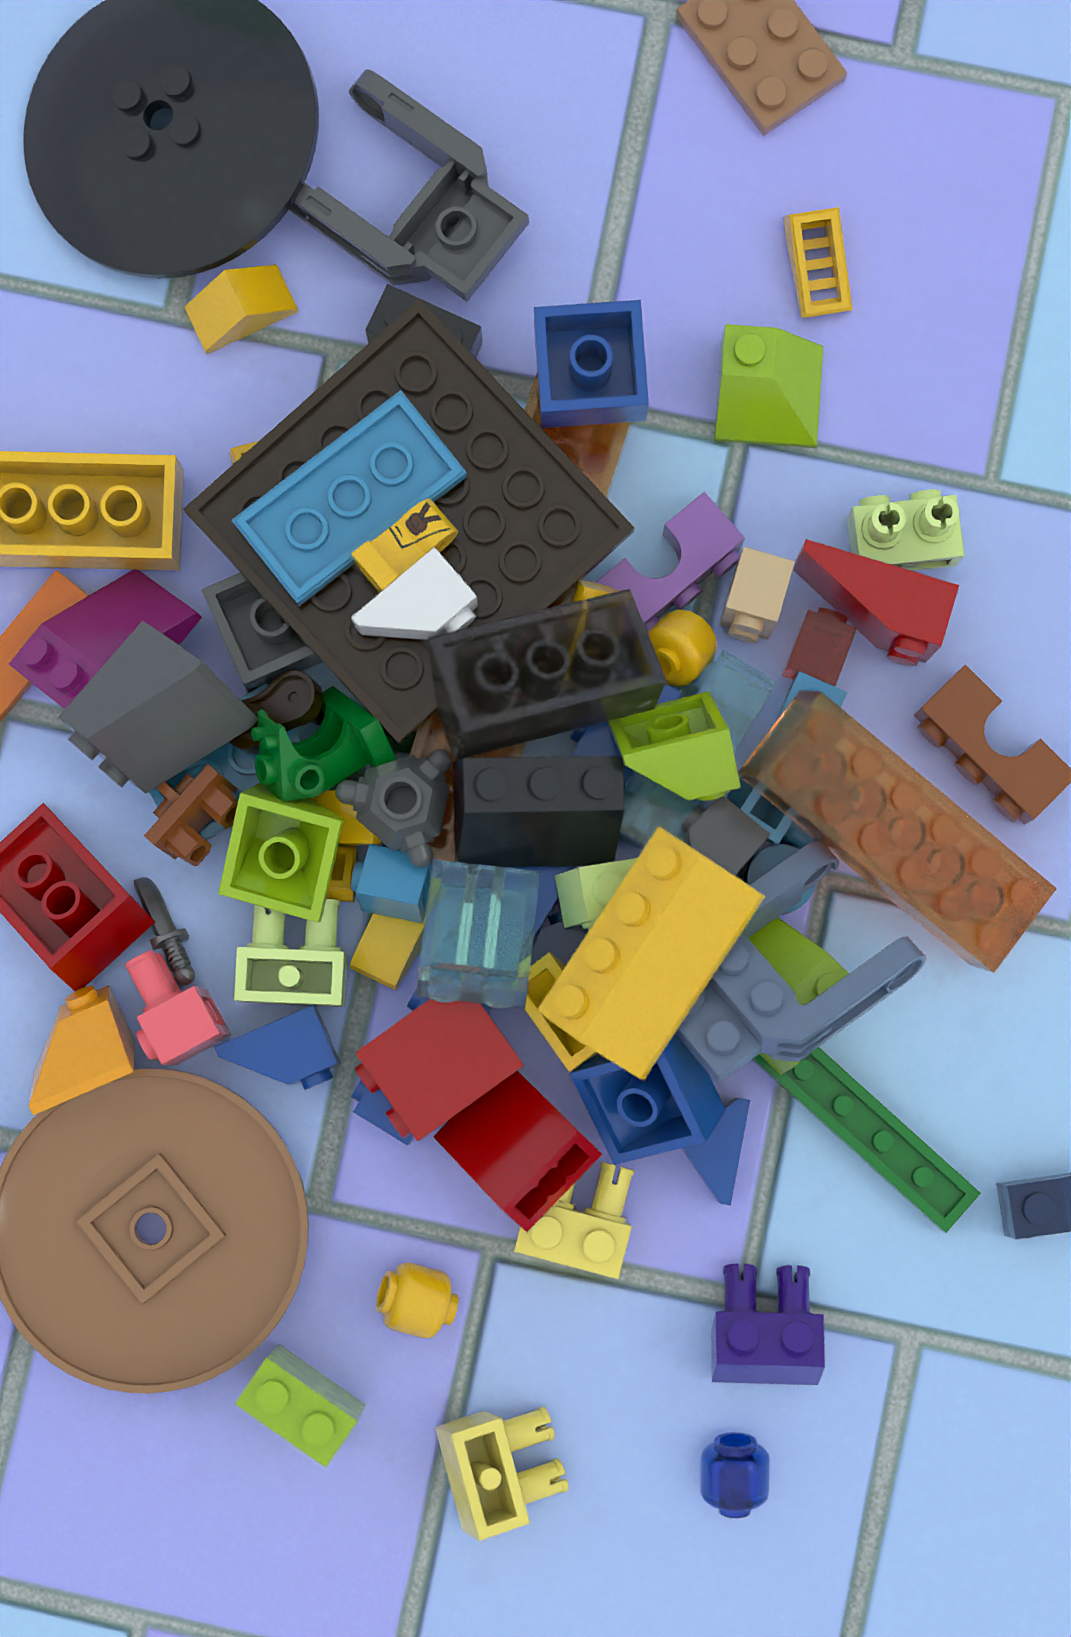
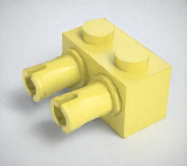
M601 1162V1171L591 1208H585V1211L574 1209L575 1204L570 1203L575 1186L574 1183L528 1232L521 1227L519 1228L514 1252L619 1279L632 1227L630 1223L626 1222L627 1218L622 1217L635 1170L620 1166L617 1181L613 1184L612 1180L616 1166Z
M544 1406L504 1421L502 1417L487 1411H481L435 1427L462 1531L481 1541L530 1524L525 1504L568 1491L567 1479H561L560 1477L565 1475V1470L558 1458L516 1473L511 1452L543 1441L553 1440L555 1437L553 1427H547L546 1425L552 1421Z

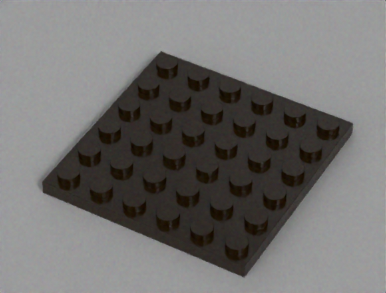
M420 298L183 509L187 516L364 708L379 720L380 725L399 745L493 661V657H497L499 652H503L507 645L509 646L515 641V638L517 639L522 634V631L525 632L530 627V624L536 622L538 617H541L546 610H549L550 607L558 602L634 533L635 529ZM400 390L467 472L465 479L434 502L459 531L455 539L440 554L475 593L478 606L472 611L476 618L455 637H451L448 632L438 640L361 635L355 628L351 617L380 593L355 564L302 605L298 606L232 522L233 518Z

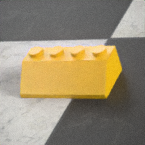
M658 826L537 1011L579 1042L644 1080L766 896Z

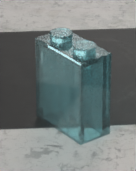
M433 860L418 967L417 997L432 998L444 1003L454 1001L481 1003L499 1009L526 1007L540 871Z

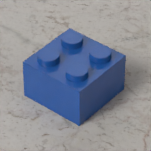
M641 300L534 307V336L541 428L646 421L649 400Z

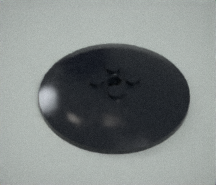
M104 0L78 19L59 39L47 56L34 82L26 108L23 130L24 159L29 183L38 205L54 229L72 247L103 267L141 278L165 279L199 274L217 268L251 249L268 235L293 205L305 183L316 150L319 131L317 89L309 63L295 37L280 18L258 0ZM162 108H171L173 110L171 122L163 129H151L150 122L154 113Z

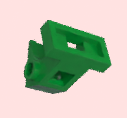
M334 686L322 692L323 705L321 709L324 713V719L319 729L310 737L299 742H291L284 726L273 722L264 710L258 711V727L251 729L252 738L254 741H259L260 754L255 756L256 775L259 782L283 802L317 797L367 764L374 768L397 760L379 720Z

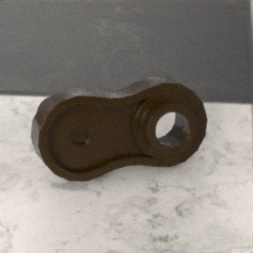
M289 670L280 674L261 693L242 700L257 718L258 711L262 709L273 722L284 726L286 732L310 722L321 725L324 719V713L321 709L323 693L320 685L309 675L299 670ZM258 721L250 729L229 742L248 754H260L259 741H254L251 735V729L258 727Z

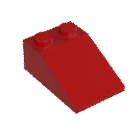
M808 539L805 540L793 567V571L869 642L878 649L888 651V659L903 665L917 666L918 661L926 663L942 646L959 585Z
M44 803L0 842V913L42 961L73 991L86 987L155 923L150 915Z

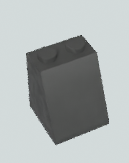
M142 621L58 717L74 732L68 739L71 744L92 761L97 755L104 759L98 768L121 788L130 781L145 794L250 729L258 721V718L203 661L145 621Z

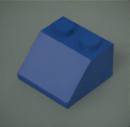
M676 1034L673 1035L644 1080L636 1077L599 1053L569 1073L614 1165L704 1143L708 1140L726 1111L708 1072Z

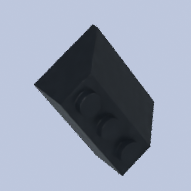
M622 756L462 758L452 762L455 869L590 866L615 861L624 815Z

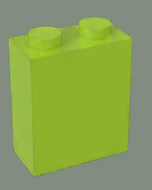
M280 1344L266 1357L235 1403V1405L325 1468L359 1420L366 1404Z

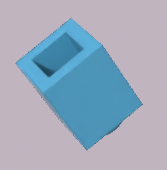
M369 844L365 861L358 860L355 864L351 879V891L356 892L361 910L364 912L423 924L436 876L433 862L425 868H417L411 864L407 851L401 853V850L392 851L388 847Z

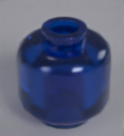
M740 1432L723 1433L716 1436L714 1442L703 1449L700 1458V1493L707 1504L719 1509V1513L722 1516L728 1518L747 1517L750 1515L751 1510L759 1508L768 1500L770 1492V1456L766 1449L757 1443L755 1437Z

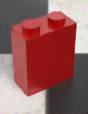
M460 977L356 1051L355 1054L362 1063L354 1069L372 1094L381 1089L393 1107L385 1113L404 1139L412 1133L418 1142L518 1071L524 1064L463 978Z
M519 1071L513 1073L449 1119L433 1136L497 1206L526 1232L538 1222L602 1155Z

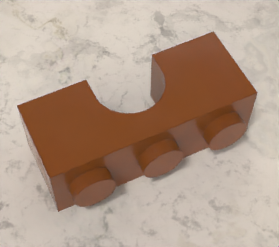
M964 665L914 714L921 722L917 729L933 746L939 749L944 745L958 759L954 765L969 782L974 785H978L981 782L995 796L992 799V803L1004 817L1011 822L1019 819L1025 825L1034 820L1071 783V768L1041 738L1031 744L1019 756L1007 757L996 753L986 741L984 726L988 716L1002 700L968 666Z

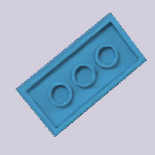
M400 390L233 518L232 522L295 603L300 606L355 564L351 555L353 551L367 540L369 542L373 541L421 501L428 498L433 502L438 500L465 479L467 472Z

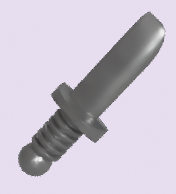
M146 877L135 879L134 886L142 906L155 921L151 926L156 936L150 939L152 949L163 948L171 971L175 973L177 983L181 985L191 984L195 979V971L190 966L191 961L182 943L189 939L186 928L176 930L162 895L152 880Z

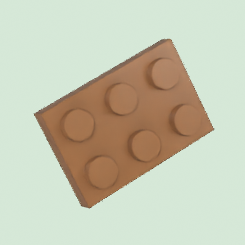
M689 0L677 8L676 18L763 136L846 79L847 71L794 0Z

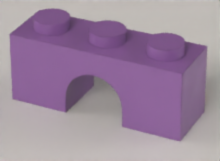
M705 491L664 526L662 535L674 548L678 557V566L671 574L662 578L645 577L637 572L628 560L624 558L595 582L622 591L632 598L619 637V641L624 647L634 638L641 644L644 635L660 620L659 617L672 606L682 610L693 602L703 591L698 585L714 572L720 578L737 564L740 557L738 551L742 548L745 537Z

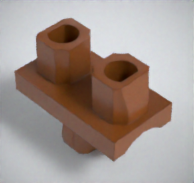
M209 764L205 766L195 779L187 773L175 788L166 781L156 787L166 798L153 811V814L159 819L144 835L154 846L174 860L178 857L194 867L198 866L210 853L212 846L200 834L201 830L212 818L225 829L233 826L239 800L234 794L238 788Z

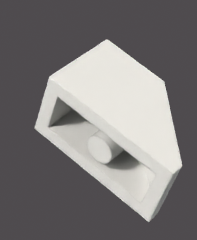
M434 547L351 618L355 628L361 635L438 640L447 632L451 637H455L467 628L476 618L472 611L478 606L475 593Z

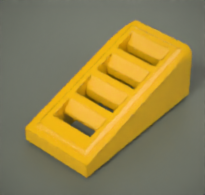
M839 207L789 214L783 217L786 243L801 318L853 310ZM824 227L826 237L803 240L802 230ZM828 247L830 257L812 260L805 259V250ZM832 267L833 277L808 281L807 271ZM836 288V298L811 301L810 291Z

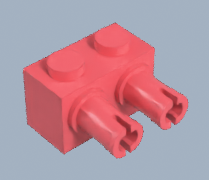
M150 950L125 964L146 1004V1007L143 1009L144 1013L137 1016L142 1029L136 1032V1037L149 1060L156 1058L162 1065H178L232 1035L208 990L192 986L182 992L161 953L155 954L153 950Z

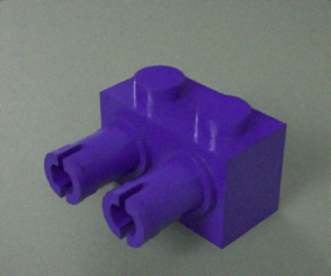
M739 1263L728 1264L723 1267L725 1311H716L711 1329L712 1382L790 1385L819 1384L825 1369L824 1314H813L810 1312V1268L797 1265V1273L794 1274L793 1282L792 1265L778 1267L776 1269L778 1312L765 1313L757 1311L756 1307L757 1267L751 1264H744L742 1281L739 1280Z

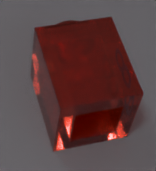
M822 607L818 609L817 613L807 610L781 676L794 680L798 672L801 671L832 686H836L857 628L846 624L848 618L837 611Z

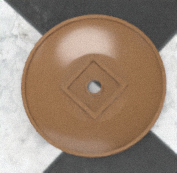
M133 1069V1072L38 1113L18 1135L0 1167V1300L16 1328L37 1352L53 1365L84 1382L109 1390L151 1394L184 1389L213 1379L248 1357L266 1340L279 1324L297 1291L305 1267L309 1241L308 1205L297 1165L286 1143L261 1112L243 1097L214 1081L191 1073L169 1069ZM146 1213L158 1214L165 1221L166 1233L164 1238L158 1243H147L139 1236L138 1222Z

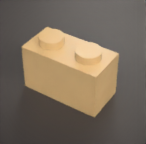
M743 547L733 574L719 626L729 628L728 635L740 641L757 643L759 637L768 640L778 622L795 561Z

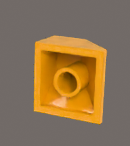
M109 985L95 990L94 986L81 988L65 998L66 1004L60 1006L33 1074L28 1105L32 1115L133 1072L135 1039Z

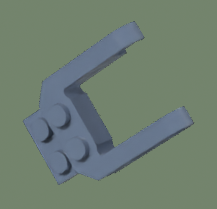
M821 840L807 844L749 885L766 897L675 1032L717 1084L760 1053L769 1054L772 1059L799 1062L905 985L920 971L926 962V956L909 937L905 936L888 945L807 1005H800L798 1003L795 992L748 938L800 902L801 894L819 882L831 868L834 870L838 868L839 860Z

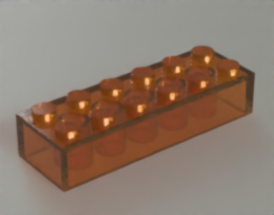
M800 690L738 771L739 777L816 840H821L833 854L971 966L994 973L1057 889L821 691Z

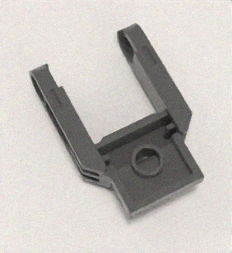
M366 69L349 89L351 98L369 116L442 168L437 169L393 224V231L389 236L385 235L320 187L314 190L306 183H304L289 211L393 286L428 281L433 277L467 302L530 223L529 216L489 187L487 168L481 146L382 76Z

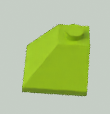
M725 324L720 347L714 441L816 448L823 346L779 328Z
M709 691L607 716L610 730L625 765L686 800H715L724 796L729 790L741 788L730 731Z
M261 783L242 791L239 795L218 894L319 923L323 916L344 819L312 798L283 802Z

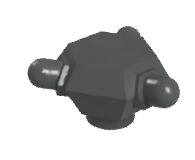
M436 749L426 759L422 756L417 759L413 754L366 770L365 776L360 777L358 782L351 780L342 781L336 788V797L341 803L353 805V811H357L356 819L392 851L398 849L401 850V853L407 851L413 866L425 868L433 860V853L429 843L434 842L433 837L439 836L441 833L450 788L445 783L447 778L444 774L452 765V757L448 751Z

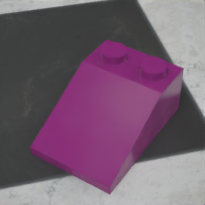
M132 570L43 622L10 661L9 665L57 704L66 709L142 621H145L180 645L201 620L202 616L141 571Z

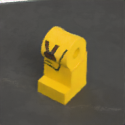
M428 498L412 507L396 523L373 541L369 542L367 540L353 551L351 555L358 569L376 590L381 593L434 547L439 553L455 539L459 531L437 505Z

